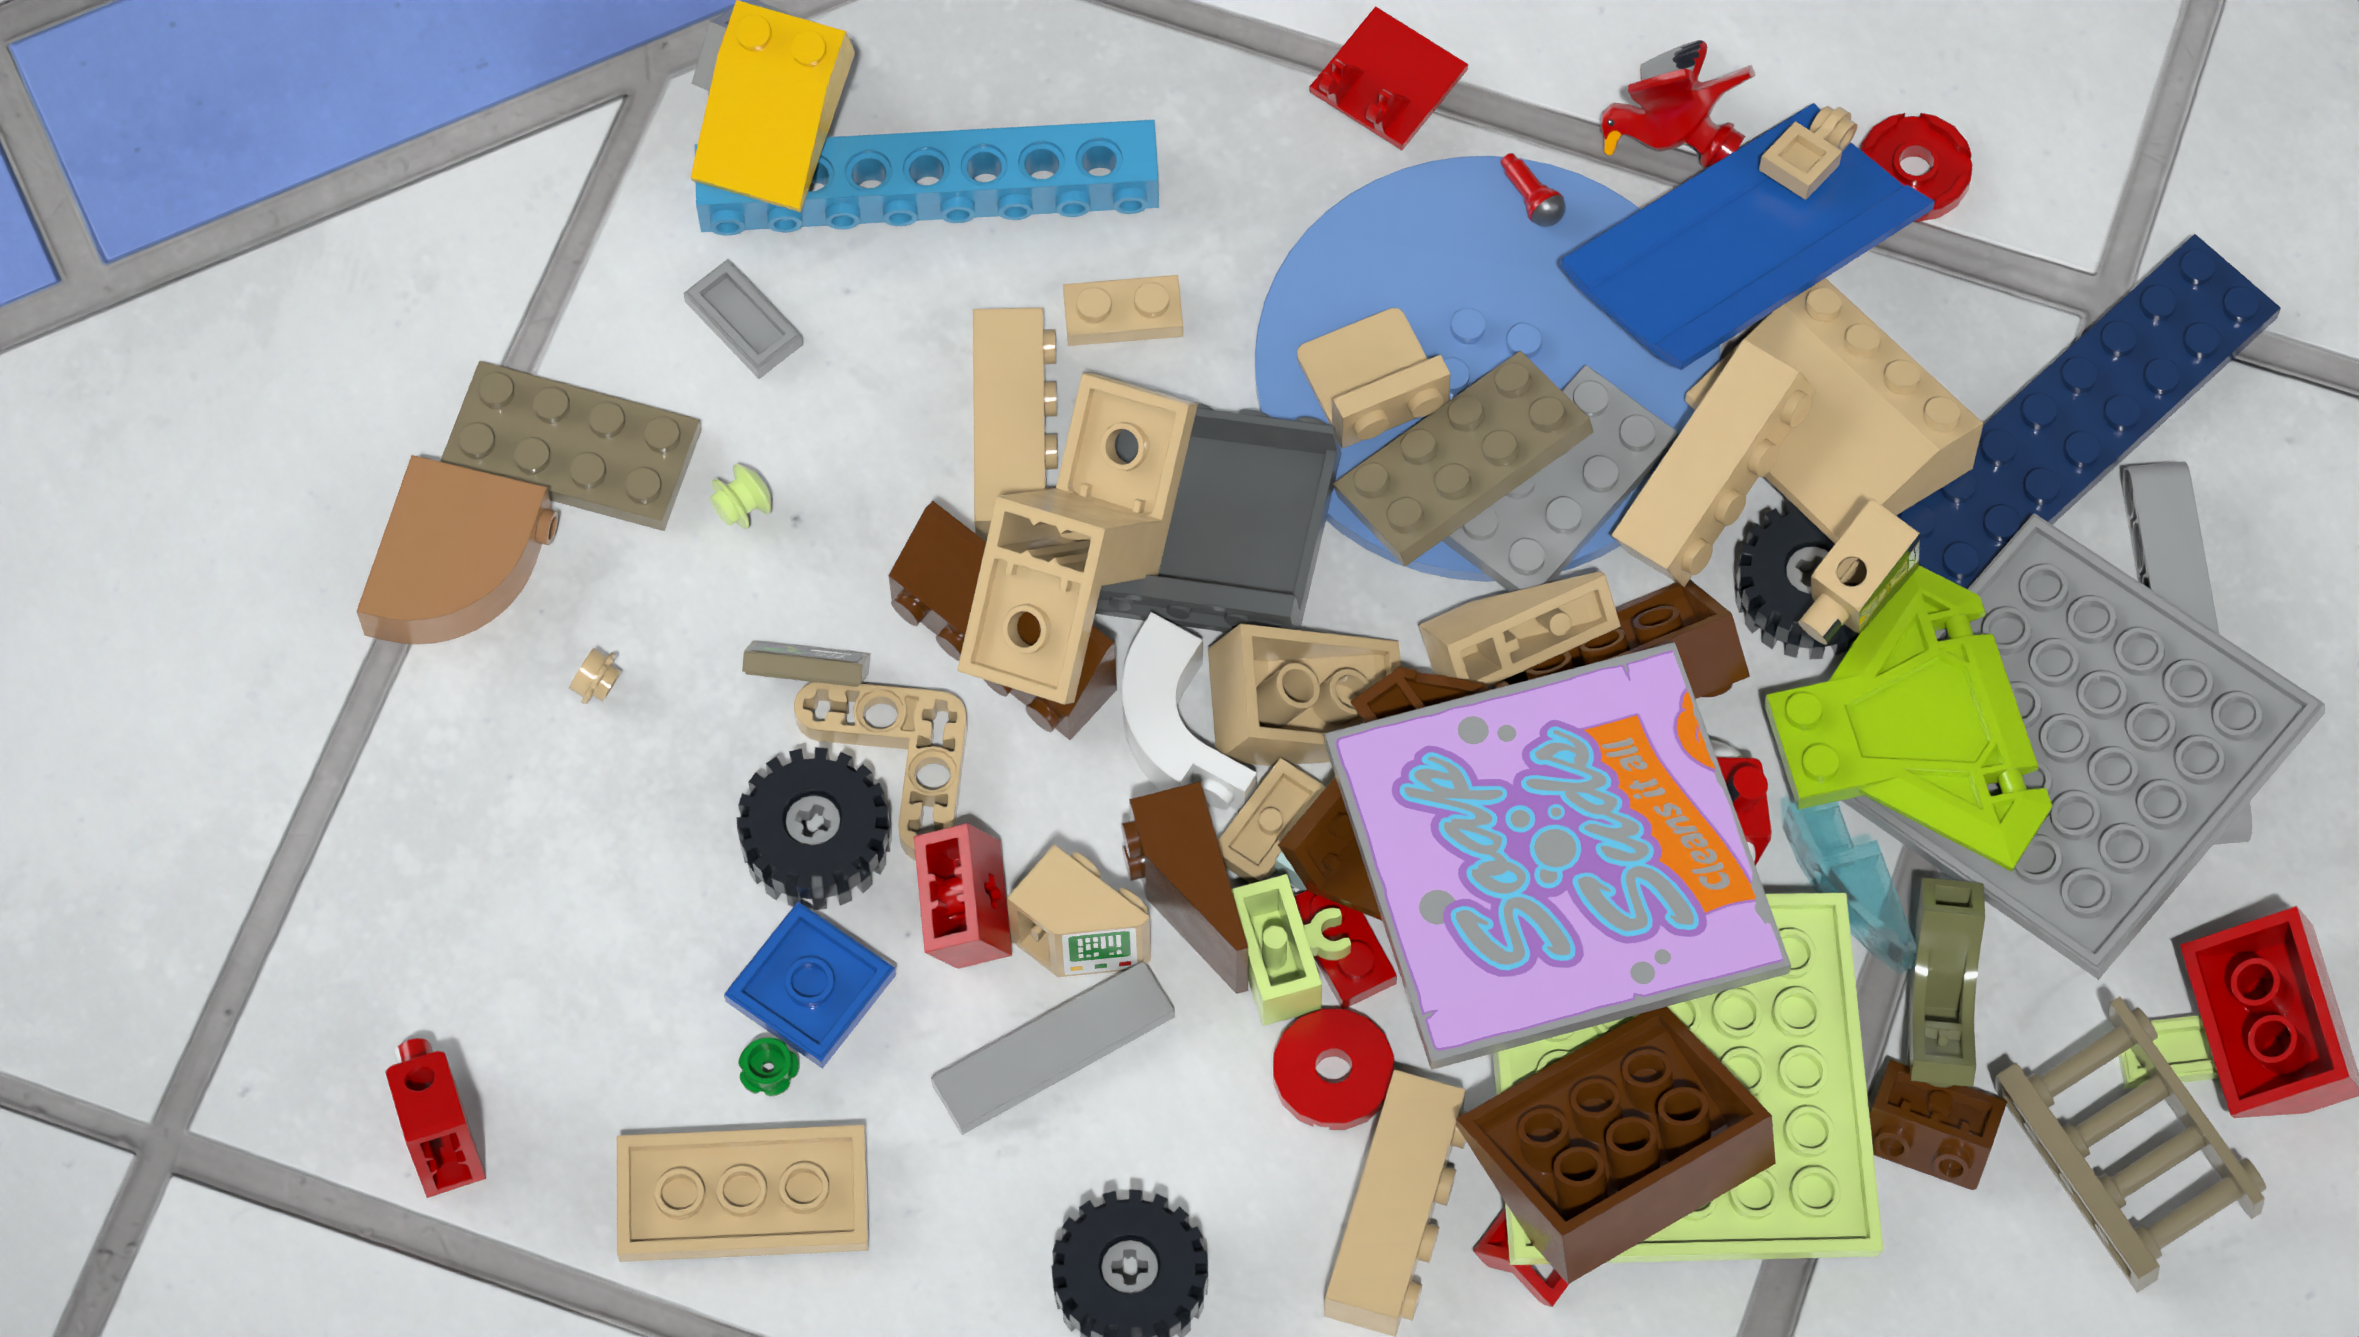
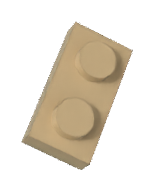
M1178 275L1063 284L1068 346L1183 337Z
M1280 757L1218 839L1225 867L1250 884L1270 879L1275 872V860L1282 852L1278 844L1326 787Z

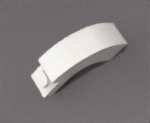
M1151 612L1131 644L1123 669V724L1130 750L1140 769L1158 790L1164 791L1201 782L1206 802L1222 810H1227L1228 807H1231L1240 812L1257 789V773L1195 738L1183 724L1177 710L1184 692L1203 665V640Z

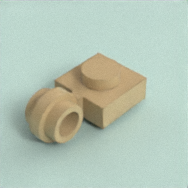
M1826 106L1815 117L1810 130L1795 121L1762 155L1759 171L1806 200L1839 166L1842 151L1853 139L1857 130V124L1851 121V113L1842 107H1837L1834 110Z

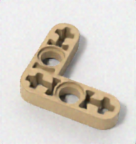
M811 682L805 685L797 693L794 701L796 723L801 733L809 739L819 742L908 749L898 822L900 844L906 855L916 861L914 836H917V833L913 831H919L922 828L923 805L934 807L933 822L935 831L956 825L968 730L966 709L960 699L944 691L868 684L853 687ZM819 701H828L833 712H828L824 721H814L813 713L810 710H816ZM848 702H855L853 707L854 726L847 725L846 714H849ZM876 704H887L897 711L898 716L892 726L886 729H875L866 724L864 720L866 711ZM939 711L948 712L949 722H952L946 723L944 727L943 748L933 746L934 737L930 722L935 720ZM928 764H939L949 771L950 778L945 786L936 790H929L918 784L916 780L917 773Z

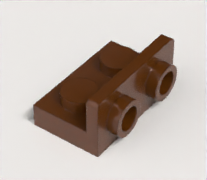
M1890 1059L1870 1113L1873 1154L1958 1186L1976 1190L1992 1149L2007 1101L1967 1086L1935 1087L1926 1082L1911 1081L1910 1066Z

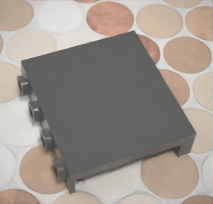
M1198 403L1158 576L1146 575L1143 579L1101 586L1095 614L1146 621L1152 612L1177 626L1229 633L1239 624L1301 630L1334 488L1333 483L1336 479L1341 458V449L1335 426H1329L1321 420L1310 417H1301L1295 421L1270 418L1265 413L1256 410H1241L1238 413L1217 411L1207 405ZM1126 429L1122 430L1115 440L1116 453L1124 462L1130 463L1138 453V441L1135 435Z

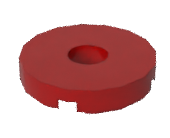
M1905 113L1892 115L1875 125L1862 143L1861 151L1904 186L1909 185L1935 201L1933 210L1914 222L1942 217L1956 208L1969 190L1973 169L1969 144L1954 125L1936 115L1920 113L1919 117H1905ZM1908 157H1919L1929 164L1931 170L1924 175H1911L1902 169L1900 162Z
M1321 1009L1300 1017L1283 1032L1273 1056V1084L1282 1105L1298 1121L1312 1127L1313 1124L1320 1127H1329V1130H1347L1368 1122L1383 1108L1394 1072V1054L1386 1035L1369 1018L1347 1009ZM1339 1057L1349 1064L1351 1073L1344 1081L1329 1083L1318 1076L1316 1071L1317 1065L1325 1058Z

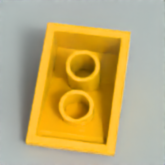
M736 0L717 55L690 176L691 180L801 212L855 55L847 32Z

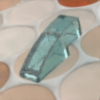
M1838 801L1800 810L1797 809L1796 803L1789 804L1782 828L1798 864L1815 892L1846 893L1850 933L1870 953L1898 974L1910 971L1917 947L1878 841L1874 840L1854 846Z

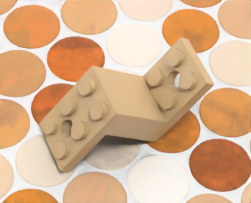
M1082 374L1056 488L1002 495L996 498L957 671L1064 705L1075 702L1101 586L1143 579L1146 575L1158 576L1198 403L1098 374ZM1124 429L1132 432L1138 441V453L1130 463L1121 460L1115 450V440ZM1024 612L1033 614L1040 624V637L1034 645L1026 644L1018 634V620Z

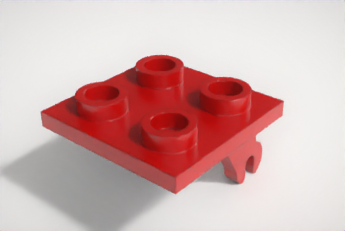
M1375 6L1309 86V92L1395 147L1403 150L1467 72L1468 64Z

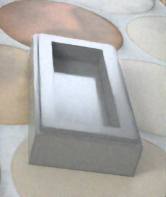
M729 259L683 293L685 303L758 379L803 346L802 335Z

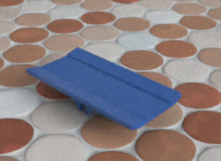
M1812 103L1563 257L1561 268L1585 295L1658 358L1682 370L1933 210L1935 201L1909 185L1904 186L1851 142L1842 151L1839 166L1806 200L1759 171L1762 155L1795 121L1810 130L1815 117L1821 111L1815 103Z

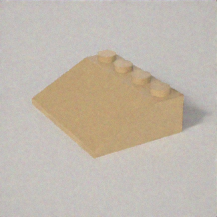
M1826 278L1774 310L1744 338L1800 371L1816 390L1812 397V406L1807 417L1799 426L1791 428L1779 446V455L1774 466L1764 477L1835 544L1871 498L1894 515H1898L1973 469L1983 422ZM1741 342L1686 393L1685 401L1694 410L1697 409Z

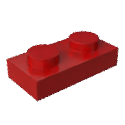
M1308 890L1294 896L1303 925L1310 924L1314 916L1322 910L1337 908L1341 911V925L1325 929L1322 935L1330 941L1349 938L1351 953L1339 960H1326L1318 955L1313 957L1342 1009H1346L1397 984V974L1363 913L1311 893Z

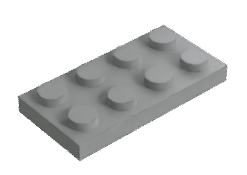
M1587 365L1581 369L1562 392L1590 418L1594 432L1442 540V542L1509 592L1553 582L1661 461L1678 437L1676 430Z

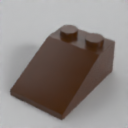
M1201 782L1129 799L1130 821L1121 823V829L1125 843L1122 846V851L1130 881L1141 879L1146 899L1236 994L1248 991V945Z

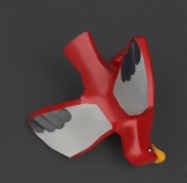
M1703 40L1683 44L1646 61L1640 66L1641 81L1628 85V92L1632 100L1639 104L1641 108L1630 104L1613 103L1602 112L1601 128L1604 137V153L1613 155L1620 138L1627 134L1644 145L1660 152L1676 149L1684 144L1692 145L1701 153L1700 163L1704 168L1714 165L1735 152L1746 136L1736 130L1733 123L1727 122L1720 126L1712 122L1710 114L1716 103L1726 92L1755 76L1752 65L1717 79L1705 82L1698 81L1697 79L1708 48Z

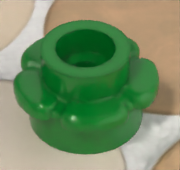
M766 1037L753 1041L742 1051L738 1061L739 1067L742 1068L740 1081L743 1086L751 1093L764 1092L766 1096H777L788 1090L791 1078H795L799 1070L796 1054L791 1051L789 1052L786 1044L775 1038ZM766 1063H771L774 1069L766 1073L762 1070V1067Z

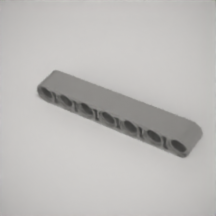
M2183 461L2126 466L2123 472V497L2138 581L2219 634L2193 485L2187 463ZM2250 802L2213 845L2249 842L2251 840L2252 812Z

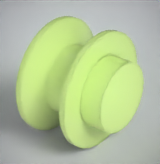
M735 464L733 466L735 480L726 485L714 479L712 487L715 494L710 496L709 500L725 524L731 526L736 522L742 528L747 529L749 527L747 514L756 508L765 514L770 513L771 496L766 485L754 470Z

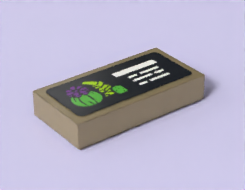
M752 641L744 650L742 672H745L747 675L858 687L869 674L870 654Z

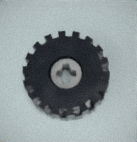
M1792 502L1787 503L1785 516L1781 517L1775 508L1765 514L1763 527L1755 523L1749 531L1747 543H1743L1735 578L1734 590H1738L1736 605L1739 613L1747 611L1745 625L1752 634L1759 628L1764 630L1762 643L1773 649L1779 640L1786 644L1784 655L1797 658L1799 648H1809L1810 659H1823L1825 647L1831 646L1836 656L1846 652L1849 640L1852 639L1855 642L1860 633L1853 631L1843 624L1825 645L1811 637L1798 622L1815 602L1812 598V587L1806 586L1801 582L1803 573L1799 569L1809 571L1813 565L1817 568L1835 543Z
M815 747V757L813 759H804L802 748L789 751L791 763L782 766L777 757L766 763L768 775L763 778L756 772L748 781L750 795L743 793L738 804L741 817H737V831L744 862L748 863L750 875L756 884L763 881L766 894L775 900L779 898L781 893L785 894L788 906L794 907L797 902L802 904L804 898L812 899L814 910L827 909L826 898L837 896L841 906L852 901L850 891L852 888L857 886L862 893L866 892L873 885L871 873L874 871L881 875L886 866L885 851L890 852L892 839L885 794L880 783L874 785L872 772L864 764L857 770L854 768L853 758L850 755L840 752L837 761H832L829 758L828 748ZM815 813H818V816L823 815L824 826L829 829L827 831L817 830L813 837H806L803 824H801L802 819L811 821Z
M1129 1189V1199L1117 1200L1116 1191L1102 1194L1103 1204L1094 1207L1090 1200L1080 1206V1217L1076 1221L1070 1217L1062 1226L1061 1241L1055 1240L1052 1251L1053 1265H1051L1054 1298L1057 1309L1062 1310L1063 1321L1072 1332L1075 1328L1078 1329L1081 1337H1173L1176 1334L1179 1337H1185L1191 1331V1320L1193 1317L1199 1319L1204 1309V1296L1208 1295L1207 1250L1203 1248V1236L1198 1226L1192 1228L1189 1225V1214L1180 1206L1175 1212L1170 1210L1168 1198L1155 1194L1153 1202L1143 1200V1190ZM1125 1257L1126 1259L1134 1257L1138 1267L1148 1269V1273L1137 1275L1136 1284L1126 1285L1121 1274L1112 1273L1113 1269L1123 1267Z

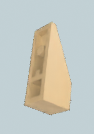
M1601 571L1471 601L1419 625L1434 674L1482 683L1488 687L1621 627L1606 575Z

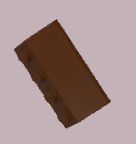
M932 501L924 509L888 575L892 599L891 605L909 624L917 626L921 622L936 634V641L940 647L952 658L959 661L986 542ZM1024 612L1020 616L1017 624L1018 634L1026 644L1034 645L1040 637L1041 628L1039 621L1029 612ZM1092 625L1074 703L1064 705L988 680L984 681L1001 696L1006 697L1011 693L1025 704L1029 717L1042 729L1048 732L1056 729L1071 740L1117 691L1115 642Z
M1690 579L1685 587L1674 583L1616 607L1621 627L1495 683L1488 688L1493 690L1675 642L1695 699L1724 694L1732 688L1733 683L1750 677L1732 613Z

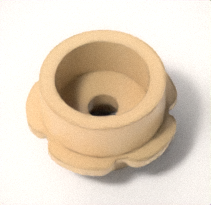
M595 648L590 651L569 686V689L583 697L581 703L587 704L592 696L602 702L604 701L621 673L620 670L612 666L616 658L615 653L611 652L607 656Z

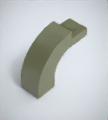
M1922 877L1912 952L1907 1016L1906 1065L1910 1066L1911 1081L1926 1082L1935 1087H1951L1953 1085L1973 1087L1976 1072L1974 1013L1978 963L1985 922L1984 883Z

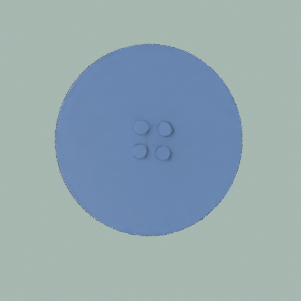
M1455 157L1407 167L1376 179L1342 199L1307 229L1290 250L1276 273L1264 301L1257 330L1255 349L1256 394L1260 412L1265 413L1270 418L1295 421L1301 417H1310L1321 420L1330 426L1297 361L1298 348L1306 342L1390 308H1398L1405 314L1427 359L1441 354L1451 374L1449 401L1521 350L1561 391L1585 365L1589 366L1676 430L1679 436L1695 412L1685 401L1686 393L1721 361L1720 346L1680 370L1658 358L1585 295L1561 268L1563 257L1641 210L1631 201L1607 186L1579 173L1547 163L1522 159L1542 185H1547L1548 188L1559 191L1566 203L1565 214L1558 223L1553 226L1541 227L1528 218L1524 203L1525 199L1504 174L1505 169L1500 164L1503 157ZM1427 416L1416 418L1384 431L1374 438L1360 441L1342 449L1340 446L1341 458L1335 482ZM1660 462L1563 571L1600 558L1621 546L1611 535ZM1333 488L1326 521L1366 550L1393 563L1402 565L1337 497L1335 488ZM1442 541L1406 566L1422 573L1451 579L1481 582L1494 581Z

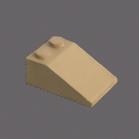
M1239 624L1208 648L1216 751L1238 763L1274 766L1280 757L1291 765L1331 762L1324 743L1325 733L1364 723L1350 701L1396 668L1401 667L1399 641Z

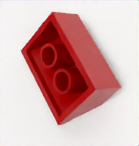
M2298 906L2180 945L2228 1109L2233 1118L2304 1114L2359 1096V1072L2314 926Z

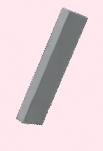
M1142 961L931 1077L932 1086L963 1135L1175 1018V1010L1146 963Z

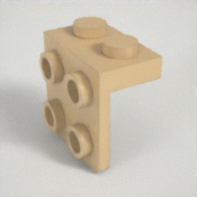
M1398 308L1387 309L1302 344L1297 350V361L1330 426H1335L1342 449L1360 441L1374 438L1384 431L1416 418L1430 415L1449 401L1451 374L1441 354L1427 359L1405 314Z

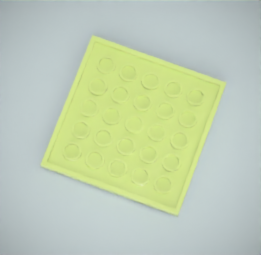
M1846 893L1766 894L1791 964L1789 974L1667 1006L1772 1115L1776 1164L1606 1263L1877 1257L1883 1251ZM1640 1014L1493 1053L1496 1096ZM1505 1202L1510 1265L1550 1264L1533 1246Z

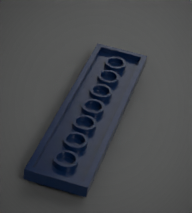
M2194 234L1983 425L1972 470L1896 515L1920 533L1919 565L1968 589L2034 513L2053 525L2278 318L2281 307L2200 237Z

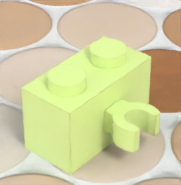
M1287 874L1232 889L1248 945V982L1262 1026L1321 1010L1322 982L1313 956L1318 955L1326 960H1339L1351 953L1349 938L1330 941L1322 935L1325 929L1341 925L1342 915L1340 909L1329 908L1322 910L1314 916L1310 924L1303 925Z

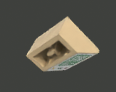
M1055 844L1007 897L1011 942L1057 977L1126 971L1142 961L1147 965L1151 961L1150 916L1147 915L1148 909L1135 894L1125 888L1115 891L1099 879L1101 876L1099 870L1086 857L1077 852H1072L1069 856Z

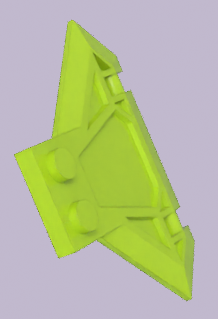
M1919 565L1915 573L1859 634L1829 681L1766 695L1765 709L1798 810L1866 796L2013 872L2052 810V803L2046 788L2029 790L2026 788L2023 775L2037 771L2039 766L1993 634L1974 635L1971 628V621L1985 617L1986 612L1980 595ZM1947 629L1950 639L1938 642L1935 631ZM1999 782L2003 794L1990 796L1987 785Z

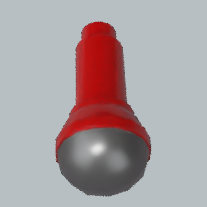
M1514 153L1504 156L1500 164L1505 169L1504 174L1525 199L1524 203L1528 218L1541 227L1553 226L1558 223L1566 211V203L1561 193L1553 188H1548L1547 185H1542L1522 159H1518Z

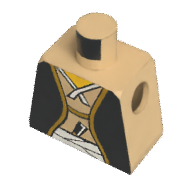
M1871 498L1811 576L1812 598L1815 602L1798 621L1799 625L1811 637L1825 645L1843 624L1853 631L1861 633L1919 568L1920 533Z

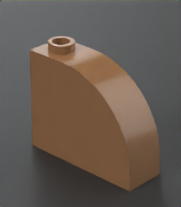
M411 455L356 611L364 635L401 644H432L467 635L488 624L503 613L514 602L528 582L542 544L550 545L553 541L558 523V512L552 509L547 487Z

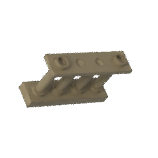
M2121 996L2111 1001L2109 1006L2108 1019L2115 1029L2040 1077L2036 1073L2027 1077L2018 1063H2014L1996 1075L1995 1091L2001 1099L2007 1101L2006 1107L2138 1293L2158 1280L2160 1265L2156 1260L2162 1256L2160 1249L2237 1200L2251 1219L2262 1213L2265 1198L2261 1192L2266 1189V1185L2260 1173L2249 1159L2245 1157L2240 1161L2237 1160L2153 1043L2158 1038V1034L2146 1014L2139 1007L2130 1010ZM2128 1049H2131L2141 1066L2149 1074L2150 1079L2074 1127L2071 1123H2068L2062 1127L2049 1109V1107L2055 1104L2053 1097ZM2166 1099L2186 1129L2112 1177L2103 1174L2098 1178L2084 1159L2090 1155L2089 1147ZM2202 1150L2222 1180L2148 1228H2145L2142 1224L2133 1228L2120 1210V1208L2126 1205L2124 1198L2194 1153Z

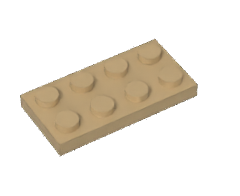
M864 1125L617 1136V1255L620 1262L868 1251L866 1132Z

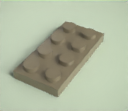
M1520 350L1438 410L1333 483L1337 497L1406 567L1594 431L1590 418Z
M479 361L440 462L547 487L550 501L665 531L702 428L700 420Z

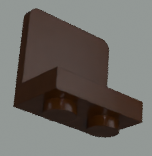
M1334 777L1280 841L1278 847L1309 892L1382 921L1336 777Z

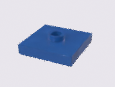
M797 902L724 993L725 1002L823 1069L895 978L896 970L895 967L800 902Z

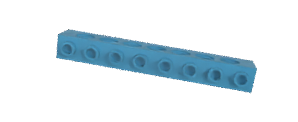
M1155 120L826 137L811 183L822 184L824 187L817 191H808L801 212L695 182L696 208L701 232H713L718 235L731 236L739 234L744 230L771 229L776 232L787 233L796 231L801 227L829 226L834 229L843 230L854 228L858 224L867 223L907 226L916 221L941 219L950 223H964L973 218L997 216L1007 220H1021L1034 214L1058 213L1065 217H1078L1087 214L1089 211L1116 210L1123 214H1135L1144 211L1146 208H1159ZM694 144V145H695V154H696V149H697V145H698V144ZM1095 168H1106L1112 171L1104 176H1095L1088 173ZM1038 171H1049L1054 174L1047 179H1037L1031 176ZM981 174L996 176L994 180L989 182L974 180L975 177ZM925 177H934L939 179L938 182L932 185H920L916 183L918 180ZM868 180L881 182L875 188H862L859 186Z

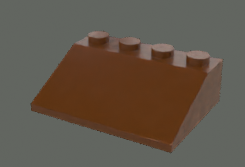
M1668 1007L1641 1013L1456 1118L1457 1128L1533 1246L1568 1284L1776 1164L1772 1115Z

